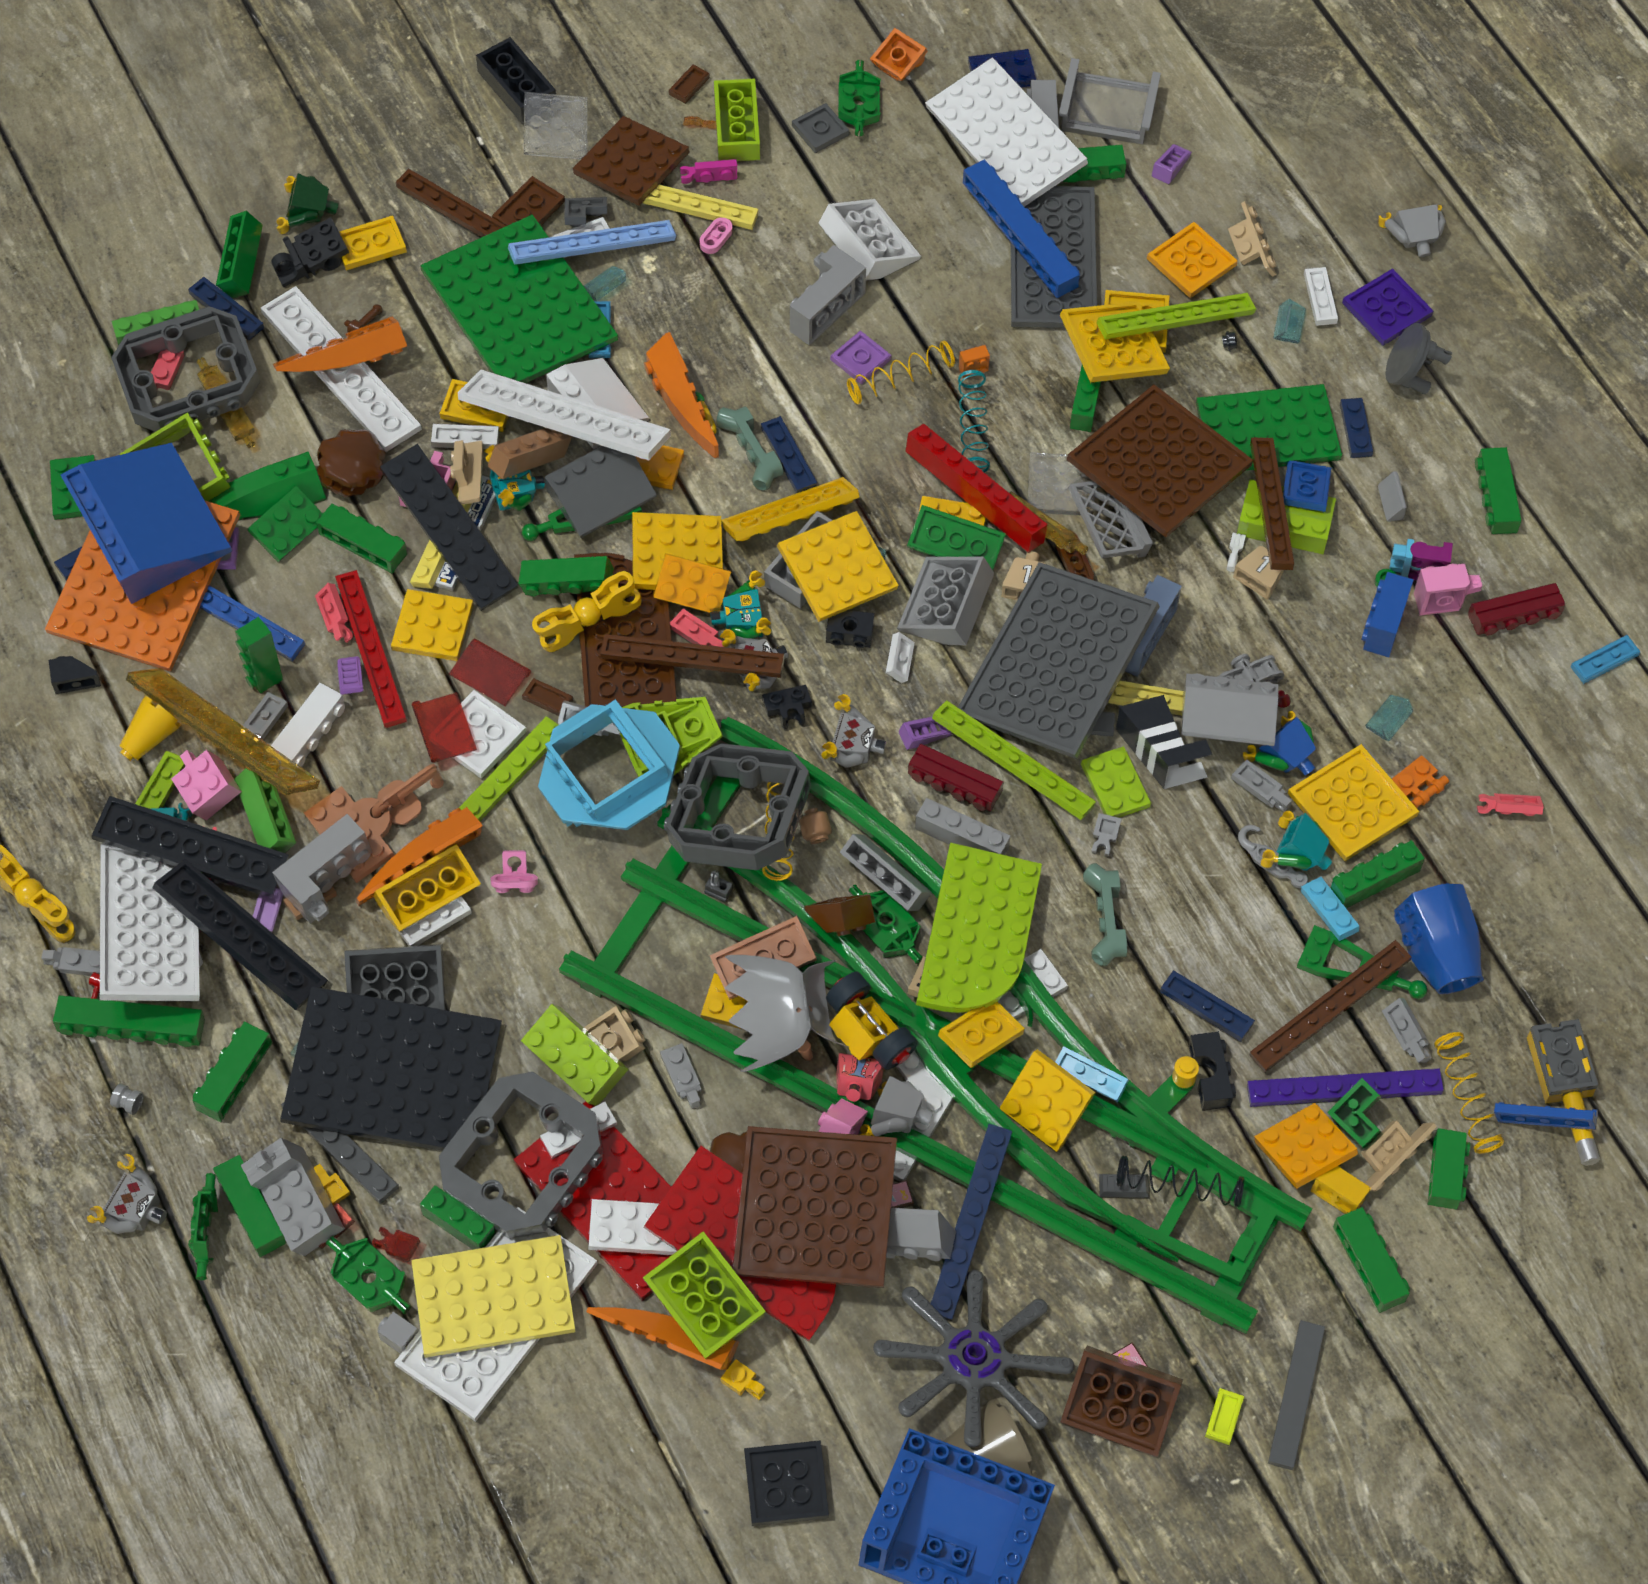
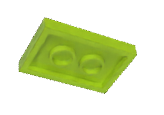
M1124 746L1081 760L1084 773L1105 815L1120 818L1150 808L1151 802Z

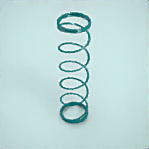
M967 370L958 376V389L963 395L959 401V407L964 412L960 418V424L965 429L961 434V442L966 446L961 453L962 455H964V451L967 448L982 451L989 447V444L986 442H974L967 446L963 441V435L966 431L981 434L988 430V427L985 425H973L966 429L962 424V418L965 414L974 417L987 414L985 408L977 407L965 412L961 406L964 397L980 400L987 396L984 391L962 393L961 386L977 388L986 382V376L981 371ZM976 373V374L969 375V376L965 377L964 379L960 380L961 377L964 376V375H966V374ZM971 376H983L984 378L981 383L975 385L962 383ZM975 392H981L985 394L984 397L981 398H972L967 396ZM976 409L985 410V413L981 415H973L967 412ZM977 426L986 428L982 432H974L968 429ZM978 443H983L987 445V447L983 449H975L969 446ZM982 457L968 458L969 461L980 460L986 462L987 465L977 466L978 468L987 467L982 470L984 473L990 469V462Z

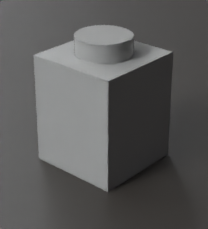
M392 1312L389 1318L385 1317L378 1326L380 1340L400 1354L418 1333V1329L395 1312Z

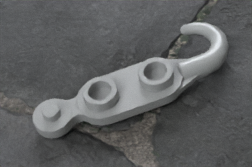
M1247 825L1241 828L1238 833L1239 843L1248 851L1253 861L1261 866L1263 852L1267 849H1273L1266 845L1249 841L1246 838V833L1248 831L1260 832L1261 829L1255 825ZM1274 862L1270 868L1262 867L1277 878H1288L1296 888H1301V886L1307 883V876L1303 872L1294 871L1290 866H1282Z

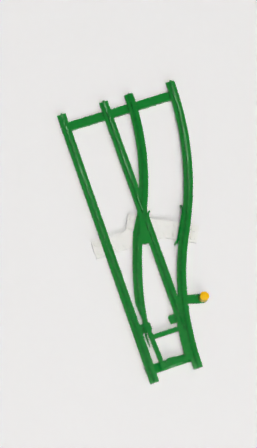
M730 717L721 721L720 731L723 737L720 740L728 744L790 751L751 727ZM795 754L809 771L810 793L836 810L877 842L938 899L944 869L918 844L875 808L834 778ZM717 776L704 798L705 810L697 816L693 829L712 830L740 788L741 784L738 778ZM671 805L662 809V816L657 822V826L664 829L666 817H669L671 813ZM672 845L656 869L634 858L631 862L627 861L625 864L626 869L621 875V880L641 890V892L595 961L571 950L569 954L564 955V962L559 968V973L580 983V988L599 998L603 995L741 1069L755 1063L758 1060L734 1054V1051L745 1042L743 1039L622 977L617 972L663 903L738 941H743L769 929V927L679 882L678 880L690 862H685ZM767 865V868L771 872L782 875L773 867ZM728 867L764 892L792 916H797L799 921L848 967L846 968L836 962L826 966L824 969L825 986L832 988L839 979L858 971L871 986L865 998L872 996L892 1021L896 1022L900 1028L906 1027L917 1039L918 1045L905 1062L896 1067L906 1081L911 1082L918 1091L923 1093L924 1097L921 1108L933 1112L928 1126L915 1121L909 1133L893 1132L879 1136L897 1138L895 1180L899 1182L905 1181L914 1164L918 1161L968 1188L976 1162L931 1139L936 1127L954 1099L985 1132L988 1124L1011 1130L1012 1136L1006 1152L1063 1203L1116 1227L1117 1230L1112 1234L1000 1174L991 1198L992 1201L1093 1253L1102 1260L1112 1263L1119 1269L1125 1270L1201 1310L1200 1314L1222 1326L1225 1323L1247 1334L1258 1310L1237 1299L1278 1221L1301 1232L1313 1208L1287 1195L1241 1167L1168 1114L1195 1086L1199 1071V1065L1195 1059L1188 1056L1179 1058L1175 1062L1173 1074L1149 1097L1129 1080L1119 1101H1114L1122 1109L1094 1095L1080 1118L1111 1133V1136L1114 1138L1119 1137L1129 1143V1146H1136L1157 1157L1151 1167L1153 1176L1164 1180L1171 1164L1174 1165L1175 1175L1178 1170L1185 1173L1188 1177L1178 1195H1181L1194 1168L1197 1169L1198 1184L1209 1190L1216 1173H1220L1222 1198L1226 1202L1230 1199L1240 1176L1244 1177L1243 1196L1240 1207L1237 1209L1250 1216L1251 1219L1244 1233L1239 1237L1227 1263L1170 1236L1196 1190L1195 1172L1186 1192L1180 1198H1175L1158 1230L1145 1225L1142 1221L1130 1215L1122 1214L1087 1188L1042 1150L968 1076L974 1071L976 1065L970 1068L938 1036L940 1029L967 1012L952 1013L939 1010L932 1012L929 1008L917 1006L852 934L837 936V932L827 933L804 909V906L817 902L790 880H771L763 874L762 868L750 870ZM765 869L766 873L769 874L770 876L781 877V876L773 875V874H771L770 872H768V871ZM1040 949L1024 958L1022 969L1015 985L1001 997L998 1003L1015 1019L1026 1014L1027 1026L1032 1027L1034 1015L1061 1048L1064 1046L1127 1078L1082 1033L1054 1000L1053 997L1067 990L1068 985L1044 952ZM813 951L817 960L799 968V970L803 973L812 965L832 960ZM1001 1048L979 1062L978 1065L1015 1083L1027 1060ZM781 1059L747 1071L826 1113L831 1104L835 1105L838 1101L844 1099L868 1111L863 1125L867 1124L870 1128L872 1126L871 1121L874 1108L859 1100L855 1102L848 1100L846 1096L837 1094L836 1088ZM1172 1168L1169 1172L1166 1182H1171L1173 1180ZM1217 1176L1211 1192L1220 1198ZM1235 1194L1229 1203L1232 1206H1234ZM1139 1242L1151 1251L1177 1263L1179 1258H1182L1220 1277L1213 1287L1136 1245Z

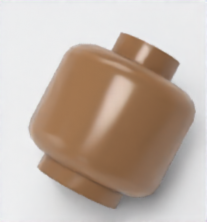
M818 808L806 810L804 812L805 815L799 820L804 840L810 841L811 844H818L828 840V836L832 833L828 814L824 811H818Z

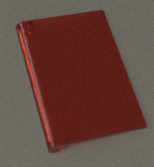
M474 638L449 672V675L499 704L506 706L524 678L529 677L531 670Z
M457 692L422 703L420 701L412 702L411 705L432 763L477 750Z

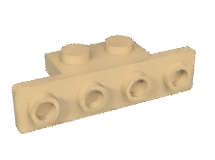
M1244 201L1241 205L1246 219L1228 228L1238 258L1242 265H1245L1261 257L1265 269L1274 277L1276 275L1274 269L1276 262L1271 255L1269 256L1270 246L1266 239L1262 237L1264 230L1261 224L1256 221L1258 214L1253 206H1249Z
M463 440L455 441L454 451H451L453 465L450 466L452 478L456 479L459 486L458 501L461 505L480 502L483 442L464 443Z
M1397 1120L1392 1121L1361 1152L1362 1156L1375 1170V1173L1365 1182L1371 1188L1370 1191L1375 1192L1385 1185L1384 1180L1389 1175L1398 1172L1401 1168L1400 1164L1405 1159L1412 1157L1417 1152L1416 1148L1421 1143L1428 1141L1432 1137V1131L1437 1127L1434 1122L1423 1123L1409 1136Z

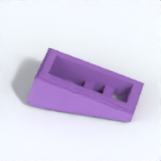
M1173 144L1154 163L1152 177L1169 184L1191 156V152Z
M360 657L338 659L340 694L362 692L363 676Z
M932 717L904 722L899 729V735L907 750L917 748L920 744L925 745L952 734L951 731L933 720ZM937 723L940 731H937L934 724Z

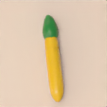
M696 391L697 402L701 401L704 408V421H709L713 433L716 434L717 428L705 403L704 396Z

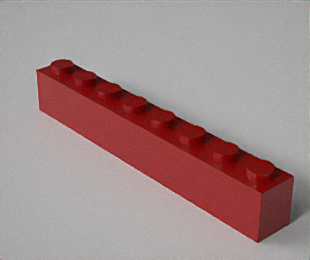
M923 423L908 433L905 452L968 504L978 510L1002 532L1006 533L1019 546L1029 553L1044 543L1048 524Z

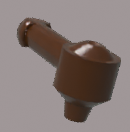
M375 304L359 321L356 319L352 321L346 320L344 325L347 327V333L367 326L377 315L382 313V307Z

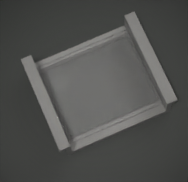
M1071 58L1059 116H1063L1061 131L1143 145L1145 131L1150 129L1161 73L1153 72L1151 83L1147 84L1078 72L1080 59Z

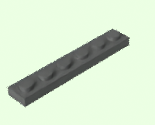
M301 1126L379 1204L383 1203L398 1189V1184L346 1134Z

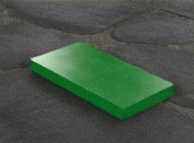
M922 505L907 548L933 557H984L991 569L994 570L1006 533Z

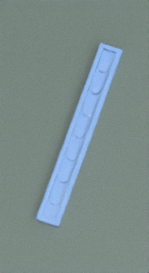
M670 220L509 243L508 250L515 265L675 241L676 234Z

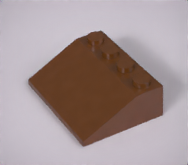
M1087 1345L1084 1349L1060 1422L1157 1457L1183 1379Z

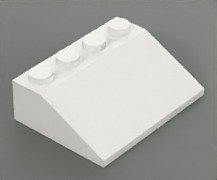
M875 199L828 204L819 221L820 226L839 249L866 267V281L881 279L919 260L921 257Z
M603 358L565 364L546 374L548 391L639 420H649L647 414ZM587 441L593 450L601 446Z

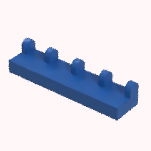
M1505 1102L1495 1103L1494 1109L1497 1121L1502 1123L1596 1130L1597 1109H1592L1591 1111L1578 1110L1571 1107L1570 1109L1552 1108L1551 1106H1527V1104L1513 1105L1505 1104Z

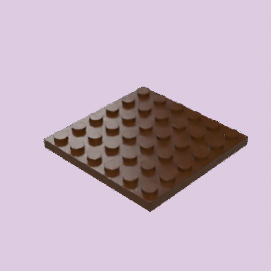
M1152 385L1067 454L1066 459L1166 538L1251 467L1253 459L1156 385Z
M748 1126L733 1263L735 1273L743 1277L884 1288L897 1138Z

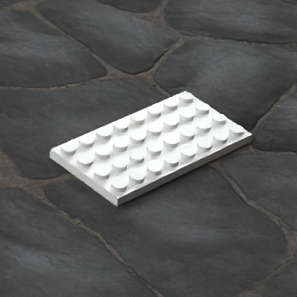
M993 57L925 102L927 109L977 163L985 159L990 166L992 165L995 168L997 175L1001 180L1006 181L1010 191L1018 196L1020 203L1024 207L1088 164L1087 158Z
M101 844L100 1000L199 1001L198 927L152 888L158 879L175 866L108 844Z
M517 1207L518 1210H520L524 1214L526 1213L525 1211ZM547 1228L543 1233L509 1239L498 1231L486 1247L557 1236L559 1234ZM561 1236L571 1299L598 1263L596 1259ZM420 1329L394 1363L396 1367L476 1422L539 1339L425 1358Z

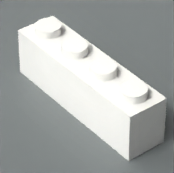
M319 683L267 750L269 762L292 775L297 768L300 769L310 751H314L317 748L323 734H327L330 731L336 717H340L345 710L343 695Z

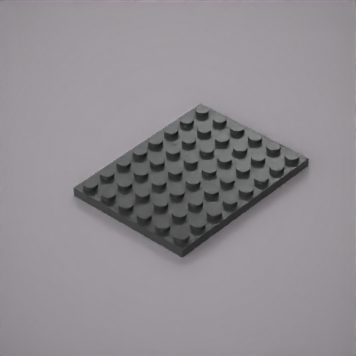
M1038 562L958 708L985 726L1077 759L1160 607L1158 602Z

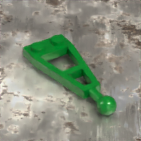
M638 507L608 524L632 519V512L642 513V509ZM558 509L548 515L549 521L539 525L528 523L523 526L521 533L525 540L534 541L540 533L553 529L554 534L575 530L569 521L558 523L559 520L565 517L561 510Z
M1314 925L1298 961L1297 968L1319 977L1342 981L1352 972L1323 967L1333 944L1362 960L1359 967L1374 956L1347 939L1338 941L1331 931ZM1396 971L1388 980L1383 981L1376 987L1392 991L1393 986L1407 990L1414 999H1422L1426 996L1428 990L1427 985L1423 981L1415 980L1410 982L1397 977L1399 971Z

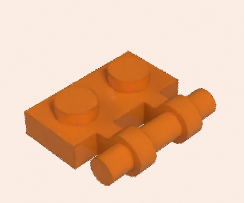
M1422 755L1392 778L1407 798L1409 796L1414 798L1411 802L1416 808L1427 804L1430 801V797L1435 793L1439 794L1442 792L1444 786L1449 783V779L1445 775L1439 779L1434 778L1438 770ZM1424 784L1428 786L1424 791L1419 790Z

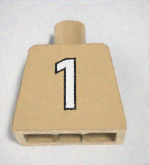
M1259 546L1236 564L1233 578L1268 600L1280 581L1284 570H1270L1268 551L1265 547Z
M1027 552L1025 559L1019 557L1014 559L1003 582L1001 597L1018 600L1038 564L1039 554L1037 552Z

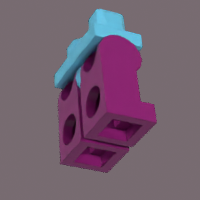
M1407 539L1406 545L1394 544L1389 569L1394 572H1400L1401 576L1418 580L1421 569L1429 566L1441 567L1451 564L1453 543L1444 542L1443 547L1430 546L1424 542L1414 543L1413 539Z

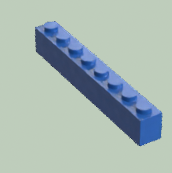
M984 159L964 169L963 184L1054 296L1059 298L1078 288L1080 273L1077 267L1071 265L1066 254L1057 248L1053 238L1048 237L1042 225L1034 220L1029 209L1024 208L1018 196L1010 191L1006 181L1001 180L997 175L995 168L992 165L990 166Z

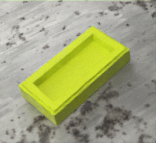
M1222 1388L1219 1389L1206 1431V1438L1230 1445L1244 1399L1243 1395Z

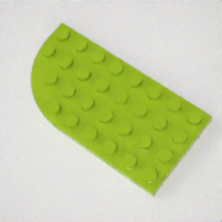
M950 843L916 1000L917 1006L944 1012L964 1013L969 1012L970 1009L983 1006L986 1008L993 1005L1013 988L1020 975L1024 961L1041 873V863Z

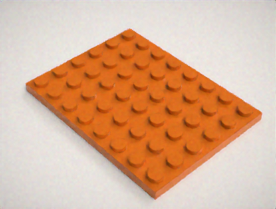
M205 501L226 540L229 542L240 517V512ZM90 530L45 627V631L55 636L171 672L221 558L131 604Z

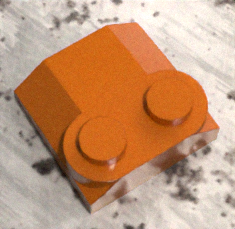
M894 28L871 56L870 61L893 79L903 81L915 67H919L924 63L925 55L928 51L926 47Z

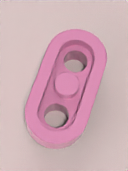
M717 218L710 224L700 237V249L704 253L714 254L721 249L732 235L731 221L727 218Z

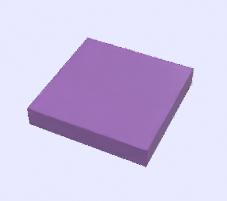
M860 330L830 356V360L854 379L858 374L869 379L874 368H882L891 360L892 355ZM861 376L856 379L861 385L866 381Z

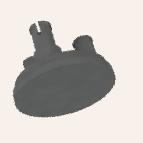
M1414 323L1404 330L1391 350L1386 365V380L1393 385H1401L1406 388L1411 387L1422 394H1427L1431 388V382L1416 376L1424 362L1428 365L1432 363L1429 359L1433 361L1435 359L1444 365L1448 364L1451 360L1452 352L1437 346L1436 342L1431 340L1430 332L1426 327L1419 323Z

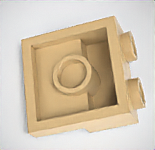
M615 1006L584 1027L620 1062L622 1060L628 1061L645 1049L643 1045L645 1038L639 1029L634 1030L631 1025L634 1019L627 1009L623 1010Z

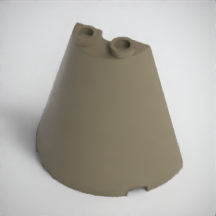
M996 1398L989 1400L981 1407L982 1441L979 1446L971 1448L965 1444V1422L943 1441L1038 1478L1035 1470L1030 1471L1032 1458L1021 1433L1004 1405L1001 1407L997 1406L1000 1403Z

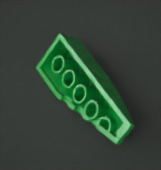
M305 452L262 467L229 482L231 486L229 489L208 502L239 511L240 517L238 520H243L245 517L253 516L260 518L295 486L313 504L326 500V496L309 452Z

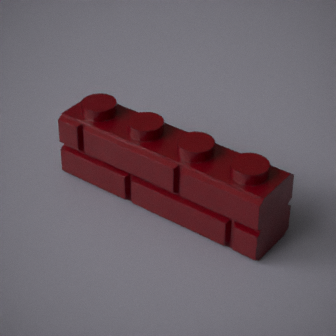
M1552 583L1472 603L1468 616L1477 635L1485 634L1490 636L1501 629L1513 630L1521 624L1533 625L1541 619H1556L1562 614L1565 601L1560 594L1557 584Z
M923 744L919 745L908 765V774L913 780L929 783L936 791L942 792L944 790L958 801H968L980 811L987 810L991 812L1003 791L1004 781Z

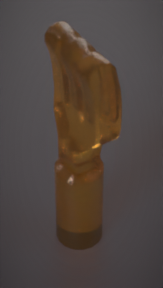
M696 116L684 117V126L697 125L716 129V121L714 120L706 121Z

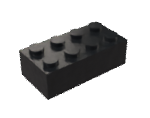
M511 37L476 55L478 73L522 124L557 106L556 89Z

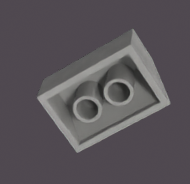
M891 1208L887 1258L904 1256L912 1260L918 1259V1257L928 1258L933 1261L950 1259L956 1231L939 1210Z

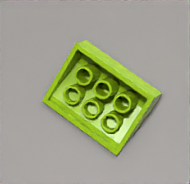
M1250 479L1237 534L1246 535V538L1266 542L1257 483L1255 480ZM1328 497L1325 512L1285 505L1292 548L1324 555L1336 498Z
M704 1232L700 1233L643 1277L647 1285L705 1359L764 1317L766 1312Z

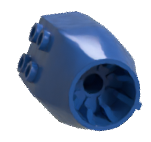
M1446 883L1413 892L1394 910L1395 921L1402 933V942L1412 957V962L1438 994L1462 991L1484 981L1479 931L1463 884Z

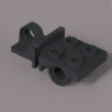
M330 217L294 237L295 242L293 243L288 236L284 237L283 242L290 254L285 252L276 254L272 258L271 263L282 286L286 287L304 276L309 279L308 273L310 272L314 276L317 275L315 271L319 268H322L324 271L336 269L341 264L340 257L350 252Z

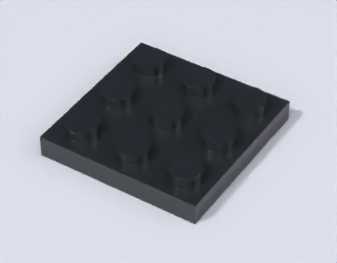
M821 1440L744 1448L752 1526L829 1518Z

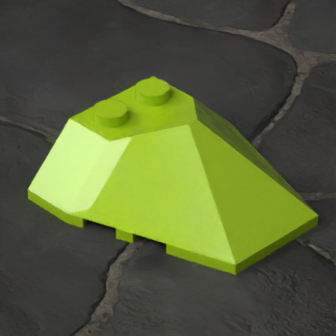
M706 697L676 699L673 702H662L661 700L654 701L655 703L640 704L639 702L622 707L652 711L658 715L680 744L674 775L691 762L692 757L703 753L723 737ZM619 731L636 775L640 777L649 770Z

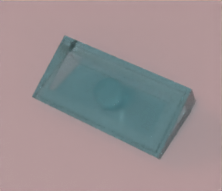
M611 266L585 284L584 288L594 301H598L626 281V272Z
M1291 299L1283 302L1279 306L1273 338L1298 344L1300 342L1306 308Z
M1390 695L1365 725L1366 728L1382 739L1390 741L1413 712L1409 699Z

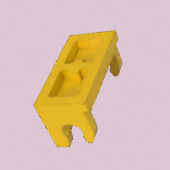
M1337 1166L1317 1177L1310 1191L1344 1214L1360 1208L1371 1188Z

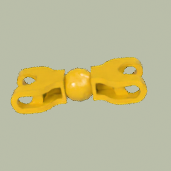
M626 571L619 572L605 579L596 591L590 593L592 598L586 597L577 601L574 608L569 604L562 608H550L537 615L532 621V627L535 633L540 636L542 648L547 652H555L571 643L574 637L584 630L582 625H594L599 621L601 615L603 619L610 616H623L641 605V595L635 589L633 576ZM628 580L625 586L618 587L620 581ZM629 596L635 597L632 602L624 601ZM542 622L550 623V625L546 626L545 628L539 627V625ZM556 636L555 642L547 644L549 638Z
M0 844V853L3 855L0 861V886L5 891L11 893L21 906L29 908L46 931L57 941L64 943L71 940L76 930L69 919L66 906L56 896L48 893L40 881L30 878L29 874L22 868L15 857ZM64 924L69 930L67 933L60 934L57 932V927Z

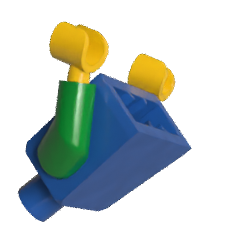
M1293 711L1288 712L1287 718L1281 716V725L1283 727L1275 734L1274 746L1261 745L1258 748L1260 751L1256 752L1254 745H1248L1247 749L1251 754L1243 752L1244 760L1256 761L1286 773L1298 767L1303 775L1306 776L1315 769V766L1307 758L1316 750L1312 728L1298 719V717L1295 718Z

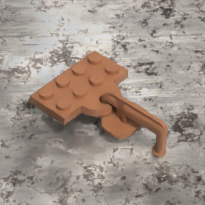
M430 764L406 782L401 780L392 781L379 791L377 799L372 797L362 798L354 802L341 786L305 811L304 815L319 835L346 814L365 832L373 853L364 863H359L351 870V877L358 883L394 856L392 850L383 840L389 832L391 825H406L421 813V802L413 791L429 780L430 785L438 789L443 786L444 781L437 766Z
M797 916L710 955L724 989L731 982L746 973L743 968L729 961L725 957L727 955H751L773 958L792 963L798 969L817 960ZM725 989L729 1000L738 997V995ZM798 1007L796 1011L799 1013L802 1009ZM806 1040L797 1050L801 1053L804 1060L809 1061L813 1058V1053L811 1051V1044Z

